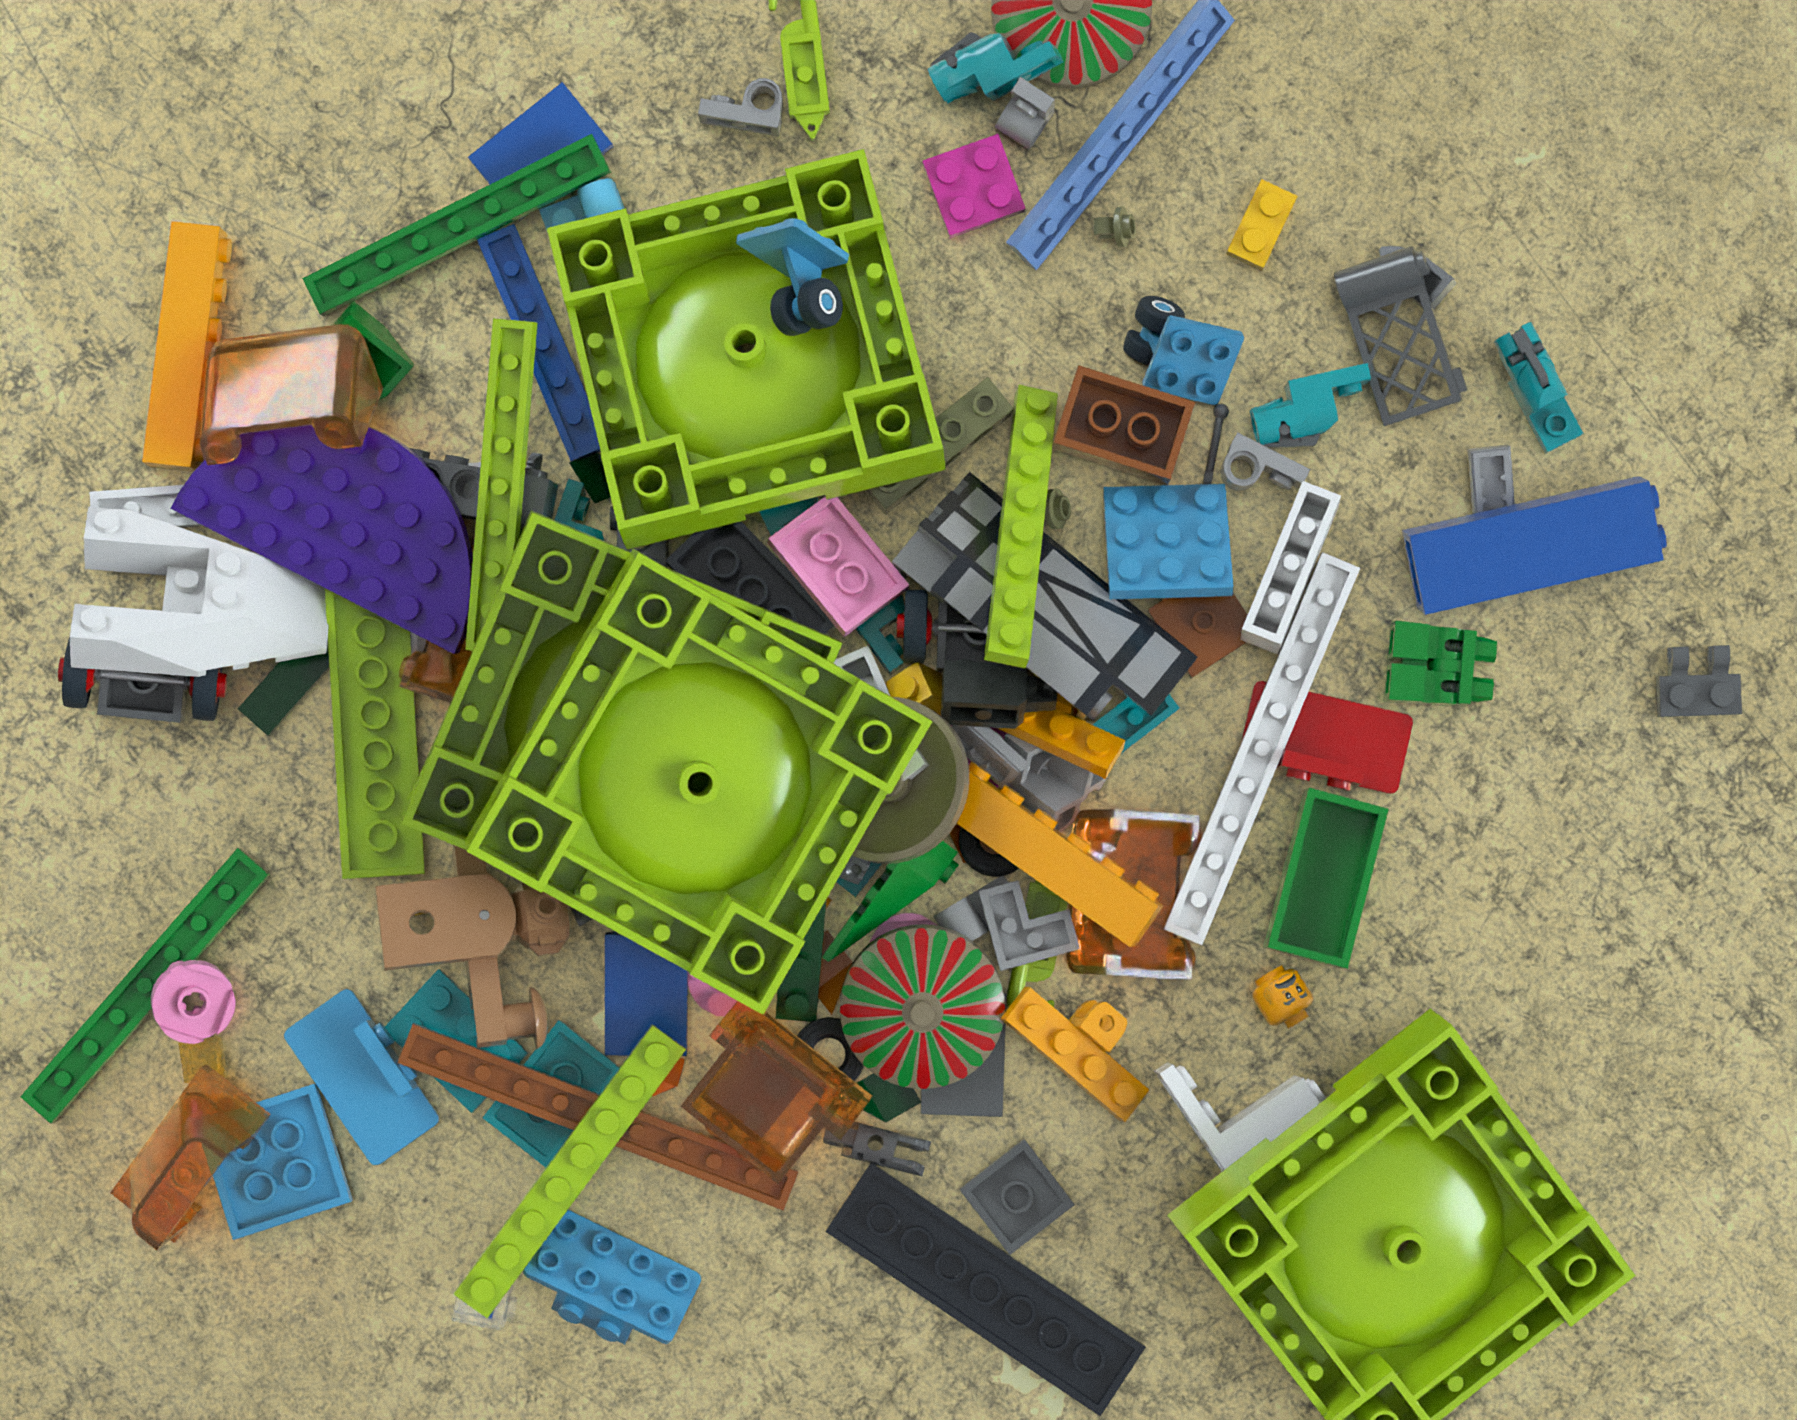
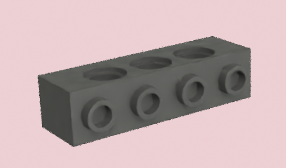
M409 448L426 462L425 465L433 473H439L441 484L449 490L462 518L476 520L478 493L474 497L466 499L464 487L472 479H477L479 482L480 467L469 466V459L464 457L445 455L444 461L429 459L430 452ZM525 468L520 528H524L531 510L551 519L553 517L558 484L547 479V472Z

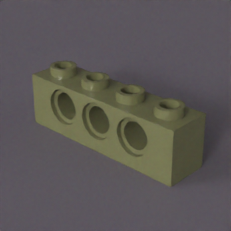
M989 377L985 378L935 418L943 445L945 467L1012 416L1013 407ZM941 471L867 489L866 491L883 513L887 515Z

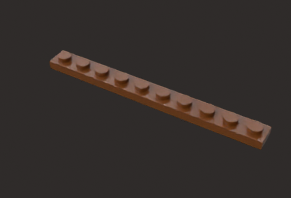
M416 1023L412 1024L397 1062L571 1130L575 1129L600 1095ZM642 1110L615 1145L618 1148L783 1211L799 1173L796 1169Z

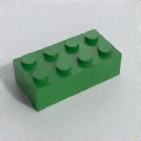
M1313 788L1304 789L1263 948L1341 969H1348L1389 811L1388 808Z

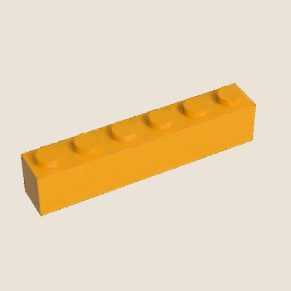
M171 221L142 462L151 468L194 472L199 467L200 462L202 463L207 457L208 441L206 438H203L204 422L209 423L211 420L213 408L212 399L207 397L209 382L214 383L217 376V359L212 358L214 342H220L222 334V320L217 318L219 303L225 302L227 293V281L222 278L224 263H229L232 251L231 239H227V233L220 226Z
M971 761L968 765L969 790L967 800L957 824L1129 947L1136 946L1164 906L1156 900L1159 893L1141 880H1138L1136 885L1122 876L1125 872L1122 866L1107 856L1100 861L1088 852L1092 846L1073 832L1068 837L1055 829L1058 821L1039 808L1035 813L1021 805L1025 799L1023 796L1007 785H1004L1001 790L988 781L991 774Z

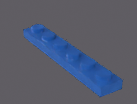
M515 224L477 239L510 319L538 323L533 373L570 461L572 462L600 452L587 393Z

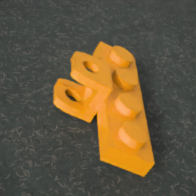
M1060 694L1057 696L1055 710L1025 712L1024 721L1017 728H998L1104 779L1107 778L1122 753L1125 744L1124 739L1077 718L1078 709Z
M1024 987L1000 1018L1119 1121L1126 1122L1149 1092L1145 1085L1106 1053L1113 1049L1127 1027V1019L1107 1002L1101 1001L1097 1003L1095 1000H1087L1078 1007L1068 1020L1031 987Z

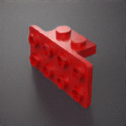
M1258 681L1253 687L1241 742L1265 688L1266 681ZM1308 691L1277 768L1287 770L1286 777L1295 780L1310 782L1311 776L1326 779V786L1334 789L1350 791L1352 785L1393 794L1399 788L1413 719L1408 714Z

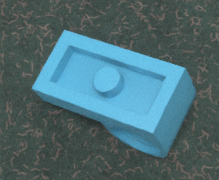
M605 178L581 187L577 190V196L541 208L539 211L547 230L549 227L625 208L615 182L611 178Z

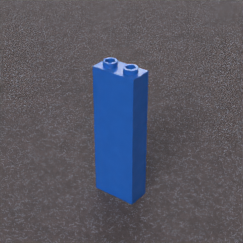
M1637 476L1402 530L1417 609L1427 615L1663 561L1662 549L1667 547V540L1663 526L1661 524L1657 525L1655 509L1659 508L1660 503L1655 485H1650L1648 480Z

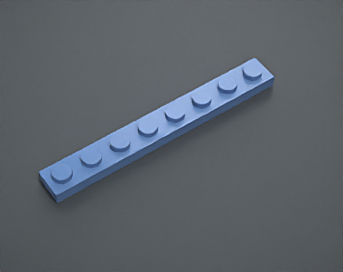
M1198 0L1006 241L1009 247L1027 266L1035 270L1040 267L1235 21L1219 0Z

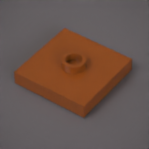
M1234 593L1233 596L1165 598L1147 610L1155 623L1198 657L1187 671L1190 678L1195 677L1247 643L1240 640L1248 614Z

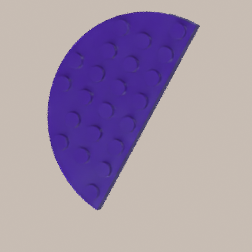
M294 417L266 423L241 433L208 456L191 474L174 500L170 509L453 654H459L467 634L473 564L472 547L467 528L449 490L441 484L435 474L425 465L426 462L406 445L388 434L367 425L329 417Z

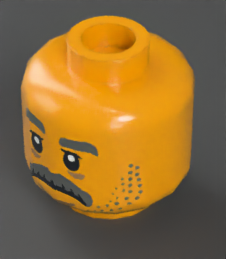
M1283 965L1255 981L1257 988L1253 991L1252 998L1269 1025L1277 1026L1285 1023L1289 1029L1309 1017L1305 1009L1313 1003L1314 997L1296 969L1285 970Z

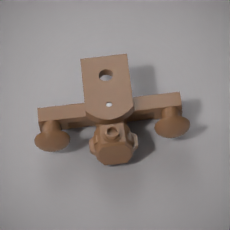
M453 845L452 851L455 877L375 886L384 971L465 961L471 1010L474 1009L477 1048L506 1045L507 1040L534 1037L536 1049L544 1044L548 1030V1016L542 996L535 988L529 987V1002L503 1005L497 957L504 951L510 941L515 940L527 949H531L537 956L558 954L570 936L567 904L543 891L541 893L525 883H521L513 894H509L502 883L487 873L485 861ZM426 913L431 916L434 921V927L429 933L417 934L411 929L409 922L415 914Z

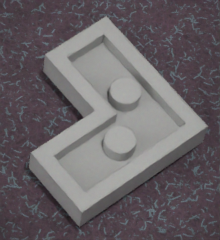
M1018 880L978 891L1000 971L1080 949L1069 909L1029 920Z

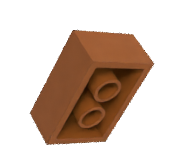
M1078 365L1052 449L1153 482L1168 485L1195 402Z

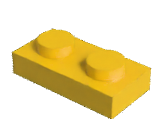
M1261 179L1226 254L1262 271L1298 196Z

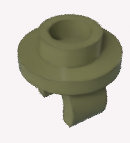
M1124 206L1116 207L1114 218H1094V235H1099L1100 239L1115 238L1118 247H1127L1129 239L1135 237L1136 226L1133 214H1128Z
M1049 489L1047 491L1044 526L1049 525L1052 529H1062L1065 526L1066 520L1071 515L1070 501L1063 495L1060 489Z

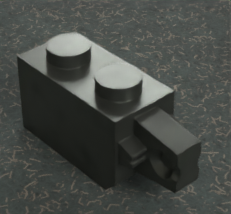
M967 659L957 661L945 660L941 716L950 725L1015 729L1023 723L1025 712L1053 711L1056 709L1058 693L1039 677L1028 676L1027 668L1001 663L973 662Z

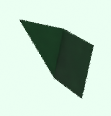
M595 453L591 456L569 462L580 482L584 483V488L594 504L611 497L601 454Z
M874 1073L836 1095L885 1123L921 1103L913 1088L892 1084Z

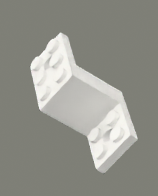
M1167 1062L1154 1071L1221 1172L1263 1139L1267 1138L1270 1142L1326 1099L1314 1080L1310 1081L1308 1078L1304 1080V1078L1294 1075L1216 1128L1215 1125L1221 1122L1207 1101L1203 1099L1198 1102L1191 1092L1197 1085L1184 1066L1179 1065L1175 1068L1173 1064Z

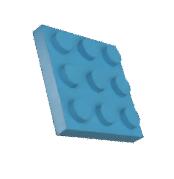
M1225 484L1103 487L1109 599L1233 596L1234 587Z
M316 1084L196 1122L233 1240L353 1201Z

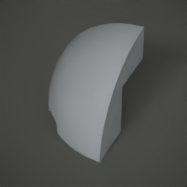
M1005 735L1004 741L1029 763L1009 787L1025 798L1021 805L1033 813L1038 808L1058 821L1055 829L1062 832L1080 816L1081 811L1079 808L1081 802L1087 798L1088 793L1094 790L1099 791L1106 779L1013 735Z

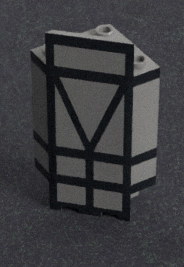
M969 472L954 491L951 490L935 507L928 518L925 517L920 522L917 532L894 558L892 564L904 579L908 576L911 577L942 604L947 602L987 635L1003 498ZM1043 531L1030 657L1026 668L1077 708L1079 712L1076 717L1084 720L1087 716L1094 721L1113 697L1107 692L1112 685L1152 716L1198 657L1127 599H1109L1108 584Z

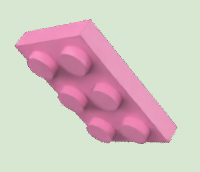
M826 497L822 498L768 538L767 544L843 637L847 636L909 588V583L838 497L826 500Z

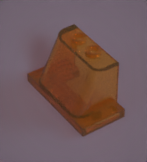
M737 1001L709 1035L724 1047L725 1050L680 1107L701 1122L712 1136L722 1139L735 1149L743 1161L755 1165L778 1184L823 1128H826L841 1140L870 1101L872 1095L765 1011L762 1015Z
M207 1064L200 1067L110 1192V1194L131 1209L134 1231L155 1250L160 1249L170 1240L176 1243L183 1236L202 1209L201 1206L194 1202L200 1192L228 1156L239 1148L243 1150L250 1144L271 1115Z

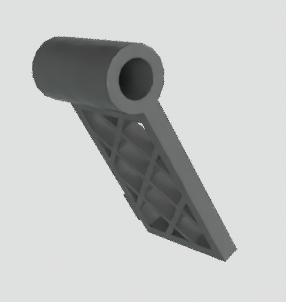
M1413 246L1334 272L1338 293L1347 311L1363 363H1368L1371 375L1369 382L1384 426L1462 401L1461 392L1468 390L1461 367L1452 368L1427 292L1424 276L1430 274L1426 257L1423 251L1416 253ZM1419 295L1424 312L1417 326L1397 317L1396 314L1403 300ZM1396 303L1391 313L1381 309ZM1375 311L1388 318L1378 339L1363 332L1359 315ZM1426 319L1431 333L1421 329ZM1393 321L1414 330L1403 352L1383 342ZM1419 333L1432 339L1436 347V352L1429 365L1408 355ZM1366 339L1375 343L1371 353ZM1380 346L1401 356L1391 377L1375 369L1373 360ZM1438 358L1440 359L1443 372L1434 368ZM1406 359L1427 369L1416 390L1396 381ZM1431 372L1446 379L1451 396L1434 400L1421 393ZM1379 378L1388 382L1384 391L1382 390ZM1392 385L1413 395L1406 411L1390 415L1385 400ZM1418 398L1428 402L1413 408Z

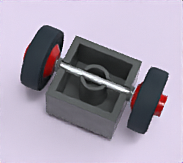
M906 590L904 614H897L896 638L904 639L903 659L905 663H924V660H926V646L931 641L932 631H934V636H937L936 671L943 672L945 660L957 661L967 659L973 662L997 663L984 660L987 635L947 602L942 604L939 601L938 619H934V623H932V614L927 608V591Z
M70 637L65 657H60L58 666V682H62V701L66 707L86 708L95 680L100 682L97 715L181 723L185 720L187 690L189 689V695L192 698L193 719L214 721L217 716L219 699L226 696L227 674L222 673V668L206 670V675L199 677L71 667Z

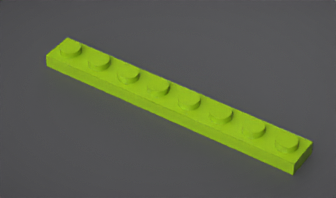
M493 318L465 650L473 651L485 618L520 538L537 322Z
M1019 384L1014 398L984 660L1026 668L1030 657L1058 393Z
M652 1024L458 1285L454 1291L456 1297L485 1318L490 1316L686 1051L685 1047Z

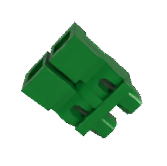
M1395 620L1390 624L1387 660L1401 661V664L1391 663L1386 668L1384 702L1466 707L1471 702L1491 701L1493 699L1494 679L1473 677L1474 662L1495 663L1497 641L1478 637L1477 631Z

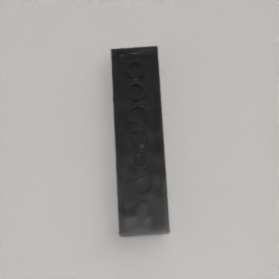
M873 1163L869 1164L825 1231L1099 1416L1102 1415L1146 1348L1144 1344Z

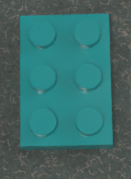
M438 969L385 1026L393 1040L402 1048L413 1023L477 1047L474 1009L471 1010L469 995L441 969ZM516 1039L507 1040L506 1045L481 1047L483 1050L520 1063L529 1053ZM435 1078L471 1113H474L488 1098Z
M558 1020L547 1034L544 1044L540 1048L535 1049L524 1064L598 1094H601L620 1068V1066L561 1020ZM495 1101L482 1117L545 1168L573 1131L498 1101Z

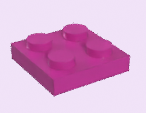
M999 134L922 161L949 238L1018 215L1026 210Z

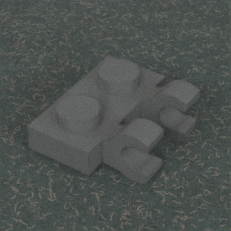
M1729 645L1707 647L1709 675H1688L1689 646L1667 648L1668 676L1656 677L1657 717L1742 714L1741 674H1728L1730 666Z

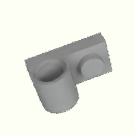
M1020 77L1011 90L1012 98L999 117L995 128L1027 149H1030L1053 116L1055 99Z
M758 78L746 87L742 105H737L734 99L721 95H712L711 100L701 98L698 111L700 123L779 137L783 113L782 92L774 81L767 78ZM760 94H769L775 99L774 104L766 110L756 108L753 105V100Z
M1237 433L1227 451L1220 473L1224 484L1235 491H1244L1252 487L1262 471L1270 474L1269 481L1281 488L1290 490L1292 486L1300 488L1310 469ZM1235 460L1246 461L1252 470L1251 477L1247 479L1236 478L1231 472V463Z
M1005 876L998 877L933 917L939 926L952 929L973 941L989 931L978 891L1008 883Z

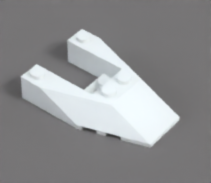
M88 507L84 533L85 569L166 575L162 611L74 604L70 631L71 667L199 677L205 676L206 670L233 666V670L248 668L249 662L275 658L276 663L326 653L329 625L327 624L324 587L268 558L132 510Z

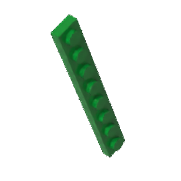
M590 134L302 279L319 314L325 316L612 172L595 137Z
M237 848L20 1097L50 1124L55 1123L152 1012L150 1003L151 993L159 976L173 962L197 960L271 874L241 848Z

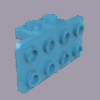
M342 990L285 1031L284 1038L371 1164L379 1165L439 1122L438 1113L414 1080L418 1076L415 1069L397 1063L399 1057L391 1047V1044L394 1043L391 1034L381 1022L377 1025L352 990Z
M567 1210L523 1270V1274L527 1278L557 1292L551 1309L558 1312L561 1318L573 1324L581 1323L595 1330L601 1338L610 1342L618 1341L624 1345L632 1329L663 1344L670 1343L701 1282V1276L698 1272L570 1210Z

